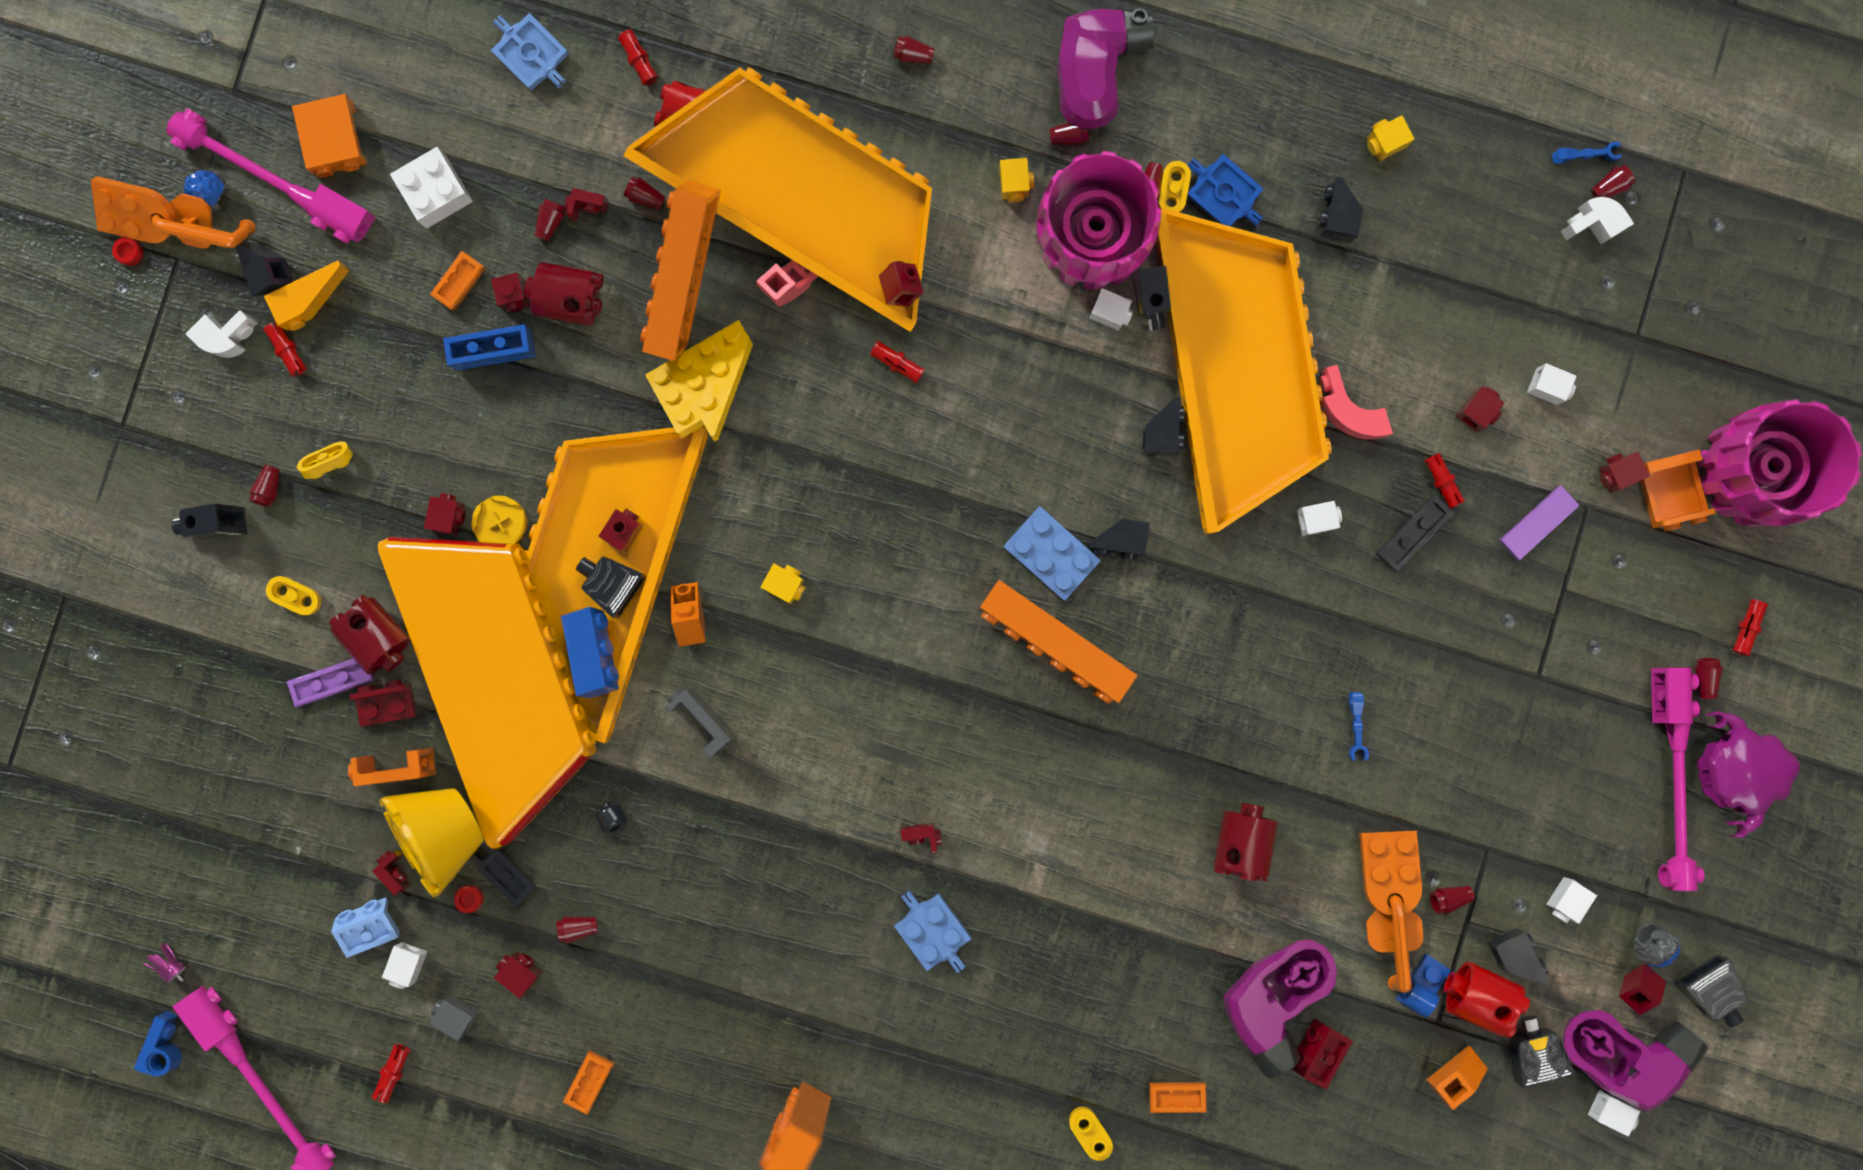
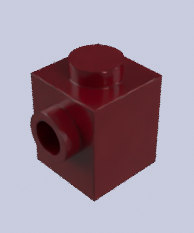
M894 261L878 275L887 305L909 307L924 293L916 264Z
M513 273L491 279L497 306L504 312H518L523 307L530 306V299L524 295L526 282L520 274Z
M1483 386L1473 392L1456 417L1474 431L1479 432L1486 429L1489 424L1493 425L1502 415L1500 409L1505 402L1499 399L1500 395L1495 390Z
M1634 452L1624 457L1622 453H1618L1605 459L1607 464L1598 468L1601 473V483L1610 493L1622 490L1650 477L1639 452Z
M440 493L439 498L430 496L424 529L458 536L460 525L464 524L466 518V509H463L464 504L456 501L457 496Z
M627 508L623 512L615 509L598 537L620 551L627 553L644 525L637 522L640 516Z
M516 952L510 957L506 954L496 966L499 972L495 975L494 979L520 999L529 991L543 971L534 965L535 961L529 955Z
M1643 964L1625 974L1619 997L1641 1015L1661 1004L1666 981L1649 966Z

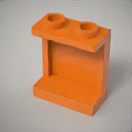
M346 94L292 106L305 167L314 176L325 178L332 176L333 172L341 170L348 172L356 171L360 166L367 164L366 158L361 154L353 119V113H356L355 105Z
M1700 449L1644 463L1650 477L1641 480L1640 483L1652 528L1663 527L1665 532L1681 528L1680 522L1689 520L1691 525L1708 521V515L1716 514L1715 508L1709 509L1707 506L1696 465L1697 461L1703 460Z
M434 748L406 751L408 767L382 771L375 770L373 755L351 758V764L348 766V775L350 780H353V786L436 775Z

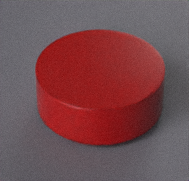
M122 237L114 243L112 254L118 262L127 266H133L142 259L143 248L138 241Z
M473 885L459 888L454 895V904L462 913H472L479 910L484 901L482 891Z

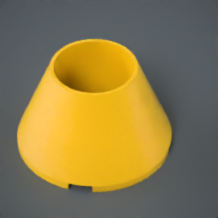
M455 788L386 796L379 800L381 807L385 806L387 810L383 814L412 869L415 868L423 878L420 881L433 898L439 896L484 841L481 830L468 805Z

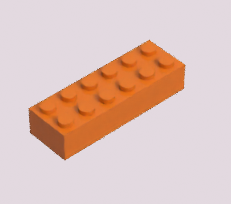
M687 181L676 188L674 192L671 191L667 202V208L670 209L669 219H665L662 227V236H665L664 244L660 246L656 257V262L660 263L658 273L654 274L651 282V289L654 290L653 299L649 300L646 307V316H649L648 324L644 326L640 341L644 342L642 352L674 361L688 347L721 189Z
M998 580L979 608L983 612L980 616L993 626L998 622L1005 627L1003 633L1015 641L1021 638L1027 642L1026 649L1038 657L1044 654L1051 660L1048 664L1061 673H1064L1065 670L1072 673L1071 680L1083 688L1090 686L1096 691L1093 695L1106 704L1111 702L1119 703L1138 676L1000 580Z
M803 1081L799 1089L793 1087L786 1100L784 1111L779 1113L770 1133L765 1152L759 1166L763 1167V1170H806L821 1142L831 1097Z

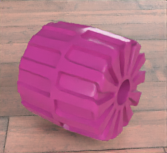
M1107 151L1090 156L1082 154L1073 158L1071 164L1064 170H1058L1050 180L1038 207L1036 220L1037 244L1042 246L1044 252L1043 261L1048 269L1051 270L1056 267L1061 271L1060 279L1064 283L1074 287L1077 281L1083 282L1084 287L1091 291L1104 289L1108 283L1112 285L1121 284L1130 278L1149 256L1156 241L1161 222L1162 211L1158 208L1157 204L1159 192L1154 181H1150L1141 170L1142 166L1133 159L1128 161L1116 156L1115 152ZM1096 221L1102 224L1103 229L1101 231H1093L1089 223Z
M1790 400L1761 405L1730 418L1729 421L1731 423L1713 430L1707 439L1713 442L1710 450H1703L1701 452L1703 460L1698 461L1699 467L1706 468V475L1700 477L1704 495L1713 494L1715 497L1711 503L1715 511L1723 517H1734L1733 520L1740 525L1773 527L1798 524L1817 518L1821 513L1838 508L1846 501V495L1852 486L1857 485L1860 477V472L1858 471L1859 457L1862 454L1860 443L1856 442L1850 430L1851 425L1844 417L1837 416L1828 409L1827 405L1819 402L1800 403L1798 400Z

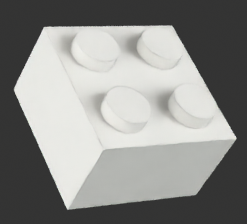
M438 147L390 174L415 218L426 229L473 202L448 158Z

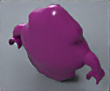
M1718 711L1709 712L1706 716H1714L1716 719L1715 725L1708 726L1709 729L1722 728L1727 724L1730 730L1722 735L1719 742L1709 743L1702 756L1697 760L1698 779L1701 783L1702 793L1711 798L1719 807H1731L1740 814L1747 815L1746 822H1727V825H1735L1737 827V832L1734 835H1729V837L1742 838L1760 827L1763 823L1764 815L1773 801L1787 799L1791 793L1792 784L1799 774L1800 763L1797 757L1785 748L1781 740L1775 735L1759 736L1747 727L1742 718L1734 714Z

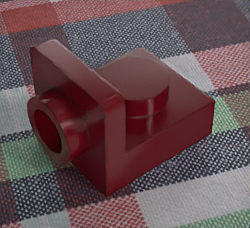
M572 188L571 196L568 195L566 197L564 210L571 221L577 222L581 207L583 211L591 214H598V211L607 213L609 201L605 195Z
M933 823L901 827L902 841H908V845L921 844L925 842L924 838H930L932 854L937 853V846L942 845L940 829L934 830Z
M401 850L384 853L376 861L379 865L372 870L394 896L402 893L410 886L406 881L407 875L404 871L392 865L404 854Z

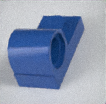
M1424 953L1411 974V990L1407 993L1399 992L1395 999L1424 1018L1428 1017L1438 1004L1439 996L1436 993L1451 970Z
M166 1011L155 1016L135 1064V1070L157 1077L179 1066L182 1060L181 1051L177 1046L167 1042L171 1039L176 1029V1025H174L177 1017L176 1014ZM160 1055L165 1057L166 1066L161 1063Z

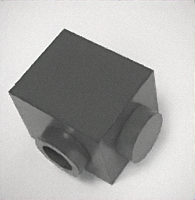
M450 995L436 1003L431 1011L434 1017L429 1024L459 1041L467 1034L479 1011L455 996Z

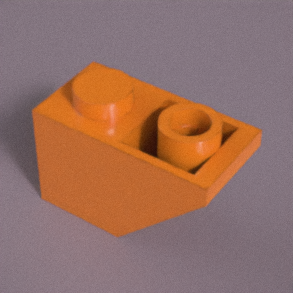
M698 582L671 586V624L679 647L706 642L705 620Z
M1468 1046L1426 1079V1081L1441 1100L1454 1110L1476 1092L1488 1068L1471 1046Z

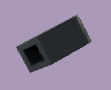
M1336 177L1325 188L1323 200L1327 201L1325 211H1321L1318 221V227H1322L1320 236L1352 243L1359 234L1363 208L1343 178Z
M240 243L235 247L252 296H265L293 282L286 258L261 244Z
M1174 398L1144 426L1142 455L1176 456L1179 453V449H1183L1184 435L1179 433V422L1184 421V406H1180V398Z
M1121 519L1092 540L1088 545V549H1094L1095 555L1110 557L1112 552L1121 554V559L1137 561L1138 557L1145 556L1150 523Z
M1515 928L1487 941L1498 967L1539 984H1549L1546 976L1549 973L1547 966L1541 958L1538 959L1534 951L1536 943L1529 933Z

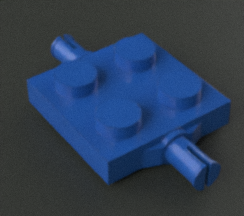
M1222 154L1214 164L1207 168L1195 158L1189 162V169L1198 176V179L1193 188L1188 192L1187 198L1212 220L1230 227L1243 216L1255 227L1261 222L1263 217L1251 207L1254 200L1263 191V188L1226 155Z

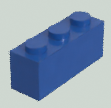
M525 324L443 338L447 365L456 371L536 357L533 333Z
M587 607L561 616L576 696L593 698L618 690L619 673L614 666L612 656L614 648L609 640L607 631L608 619L604 611Z

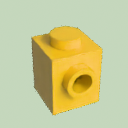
M1400 116L1390 122L1384 119L1372 126L1373 131L1367 137V146L1373 156L1376 155L1378 161H1381L1407 148L1415 138L1403 116Z
M1027 158L1000 160L1001 199H1008V202H1021L1024 198H1028L1030 189L1034 188L1033 172H1028Z
M774 563L761 585L762 589L790 604L794 600H800L806 587L802 585L805 580L799 577L800 571L789 565H786L785 569Z

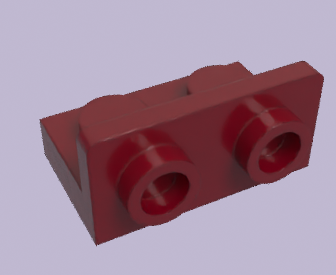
M402 680L386 682L385 688L376 690L375 685L359 687L358 693L350 694V700H355L360 727L417 716L412 684L402 685Z
M1314 1019L1297 1048L1300 1061L1292 1070L1304 1079L1327 1090L1353 1040Z

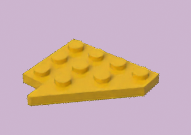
M739 320L684 351L674 361L669 360L645 374L681 439L704 425L714 442L719 439L753 346Z

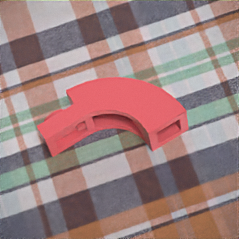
M792 260L782 268L775 264L756 281V285L777 306H783L806 291L818 275Z
M1337 365L1327 367L1321 372L1322 376L1319 378L1323 392H1327L1328 396L1323 397L1322 401H1319L1320 407L1325 412L1327 419L1336 428L1360 439H1381L1393 434L1385 408L1378 410L1362 409L1348 398Z

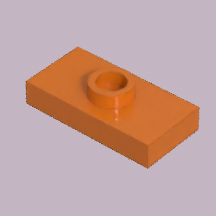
M461 251L430 295L455 312L486 268Z
M590 1050L563 1103L588 1115L614 1062Z
M1205 1082L1149 1083L1150 1112L1206 1113Z

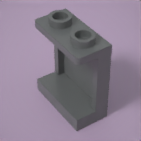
M678 689L667 699L670 704L665 709L668 712H675L685 705L714 737V740L702 750L709 758L717 756L736 738L731 730L693 689Z

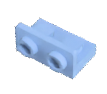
M387 898L378 901L371 900L355 910L343 911L335 918L331 932L346 958L399 937L400 931L388 912L389 901Z

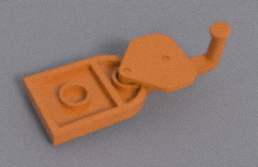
M99 176L91 180L98 231L148 243H160L171 235H175L184 244L202 249L208 248L212 244L234 248L256 231L255 224L247 219L242 220L239 223V228L233 233L213 229L210 206L206 201L196 196L180 194L169 203L164 196L149 188Z
M1417 831L1360 833L1364 892L1368 902L1375 909L1366 921L1367 941L1369 946L1377 952H1394L1396 975H1392L1388 979V987L1393 991L1407 993L1412 987L1408 951L1417 950L1423 943L1422 920L1412 911L1419 903L1422 895Z

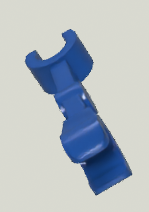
M1615 141L1604 149L1594 150L1587 148L1577 151V149L1560 148L1552 154V160L1554 164H1560L1575 160L1576 158L1590 159L1603 156L1608 162H1615L1622 155H1613L1611 148H1618L1621 146V143Z
M1350 692L1349 705L1353 714L1352 730L1354 732V745L1349 749L1348 755L1352 761H1355V752L1361 749L1363 752L1362 758L1366 761L1369 758V751L1366 747L1362 746L1363 724L1361 721L1364 696L1359 692Z

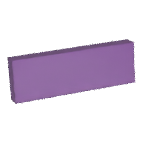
M1560 485L1509 530L1499 542L1517 561L1521 560L1580 505Z
M354 659L289 680L287 684L294 706L300 707L376 681L374 673L367 675Z

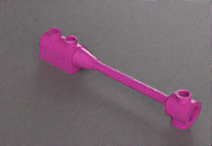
M186 108L184 113H175L169 120L166 131L172 137L170 143L183 151H186L187 147L197 149L202 145L287 193L293 201L312 217L310 223L323 231L326 230L327 226L335 230L333 236L346 244H349L350 240L354 242L361 241L376 218L364 208L322 184L319 185L316 192L291 184L207 136L208 129L205 125L207 120Z
M1651 668L1652 723H1665L1670 748L1673 751L1675 856L1667 860V865L1660 866L1658 879L1660 884L1669 890L1696 891L1697 883L1704 881V871L1701 867H1697L1696 861L1687 856L1685 751L1693 717H1697L1700 713L1698 702L1692 701V690L1698 688L1699 678L1695 673H1691V668Z
M202 986L172 1006L205 1052H209L217 1047L229 1062L237 1066L297 1148L298 1152L294 1159L295 1164L291 1166L292 1170H328L335 1165L332 1159L336 1157V1154L328 1143H325L323 1146L319 1142L307 1143L248 1062L245 1051L237 1036V1030L234 1027L238 1020L230 1009L223 1012L217 1003L222 998L214 987L207 990L205 986Z

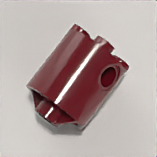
M541 262L536 268L534 277L528 276L524 295L530 299L531 312L536 317L589 326L593 325L595 315H600L602 310V299H598L599 290L603 287L604 275L596 271Z
M363 594L352 602V608L345 614L340 612L329 621V624L332 626L330 633L367 675L375 673L382 668L390 672L404 661L405 657L401 653L409 645L411 639L375 597L367 598ZM366 621L365 626L358 630L360 623Z
M1242 803L1240 812L1223 810L1213 864L1214 872L1226 875L1231 873L1239 875L1241 879L1250 881H1267L1279 821L1264 818V807L1248 803Z

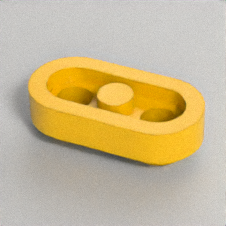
M1173 161L1166 166L1162 175L1161 193L1158 199L1159 209H1168L1179 213L1184 209L1191 177V171L1184 162ZM1174 173L1178 174L1180 180L1174 181L1171 175ZM1173 200L1176 206L1169 207L1166 201Z
M336 442L303 457L298 462L297 469L305 479H318L331 470L347 466L350 463L353 452L346 442Z
M277 576L272 578L266 586L267 597L272 602L300 615H313L321 607L322 599L316 590L291 578ZM285 585L287 592L285 595H282L280 589ZM307 597H310L312 603L310 606L307 607L305 605V599Z
M1078 1107L1074 1109L1069 1116L1072 1132L1091 1159L1096 1161L1107 1159L1113 1150V1143L1107 1131L1090 1108ZM1086 1119L1089 1123L1086 1127H1080L1079 1121ZM1103 1143L1104 1148L1101 1151H1097L1094 1149L1095 1144Z

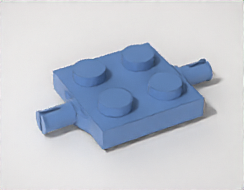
M530 13L521 22L513 26L502 15L498 16L499 21L495 19L494 25L504 34L501 41L491 50L492 53L530 91L547 78L557 88H561V83L564 85L566 79L556 69L569 55L568 51Z
M911 890L904 893L901 898L910 908V911L906 917L895 924L896 930L926 971L939 962L948 960L956 973L960 972V969L965 968V965L956 953L961 946L971 940L972 936L940 893L920 903L911 893Z

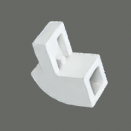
M1598 197L1587 201L1577 208L1580 213L1567 220L1569 226L1563 229L1561 233L1567 241L1587 227H1590L1599 243L1603 244L1634 223L1621 204L1610 198Z
M240 310L224 326L217 320L204 315L186 335L202 350L218 357L231 358L242 354L246 350L239 342L248 338L258 323L250 315Z

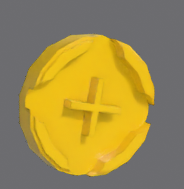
M495 495L477 505L472 515L471 526L479 542L518 544L527 531L528 519L525 510L517 501L507 496Z

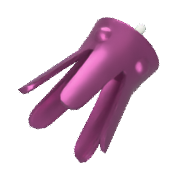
M162 943L161 949L169 963L159 955L147 956V959L155 967L144 962L142 963L158 972V975L167 983L176 977L183 982L179 974L186 967L182 962L177 961L167 943Z

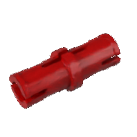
M633 30L622 32L618 40L627 53V61L636 70L643 86L653 84L657 81L658 76L648 60L649 55L647 51L642 49Z
M274 322L275 327L272 323L265 326L263 331L273 344L275 355L282 359L290 376L295 377L297 375L295 372L298 375L304 373L307 367L295 350L297 346L293 341L289 340L283 328L278 326L276 322Z
M881 341L875 344L870 353V356L889 366L890 371L894 373L896 371L915 384L925 371V368L907 359L903 352L900 351L898 353L881 343Z
M1441 453L1424 460L1436 481L1433 483L1435 488L1439 487L1448 507L1453 508L1459 505V503L1465 502L1454 481L1456 477L1454 473L1450 474Z
M1750 599L1743 621H1740L1738 626L1740 631L1734 648H1732L1733 652L1750 657L1756 636L1761 634L1763 629L1760 625L1769 606L1767 603Z
M402 1044L393 1045L386 1065L381 1067L379 1072L381 1077L371 1097L374 1100L380 1097L378 1100L380 1103L389 1102L396 1082L401 1080L403 1075L401 1070L411 1050L408 1047H405L403 1050L404 1045Z

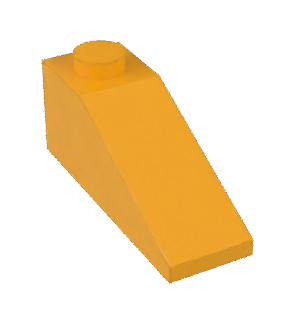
M337 260L265 295L264 298L277 325L287 331H294L304 327L305 322L315 316L348 274V267Z

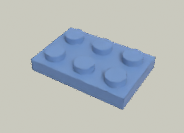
M1040 506L1003 546L1005 550L1063 601L1070 596L1101 561Z

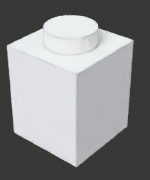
M1102 288L1089 319L1119 331L1122 324L1128 325L1134 312V310L1129 309L1132 301Z
M1546 363L1536 369L1527 393L1555 405L1570 400L1576 389V385H1574L1576 375Z
M1335 501L1297 509L1302 536L1340 528L1339 523L1342 522V514L1339 506H1335Z
M1563 877L1546 905L1554 910L1552 915L1565 923L1571 920L1579 924L1597 895L1576 881Z
M404 942L395 945L382 978L389 980V984L396 988L404 989L413 985L418 979L428 951Z
M1599 1090L1588 1115L1596 1121L1629 1137L1631 1131L1638 1125L1640 1111L1630 1104Z

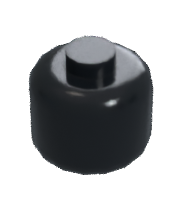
M606 803L600 807L601 810L596 814V820L604 833L615 832L627 823V817L619 804Z

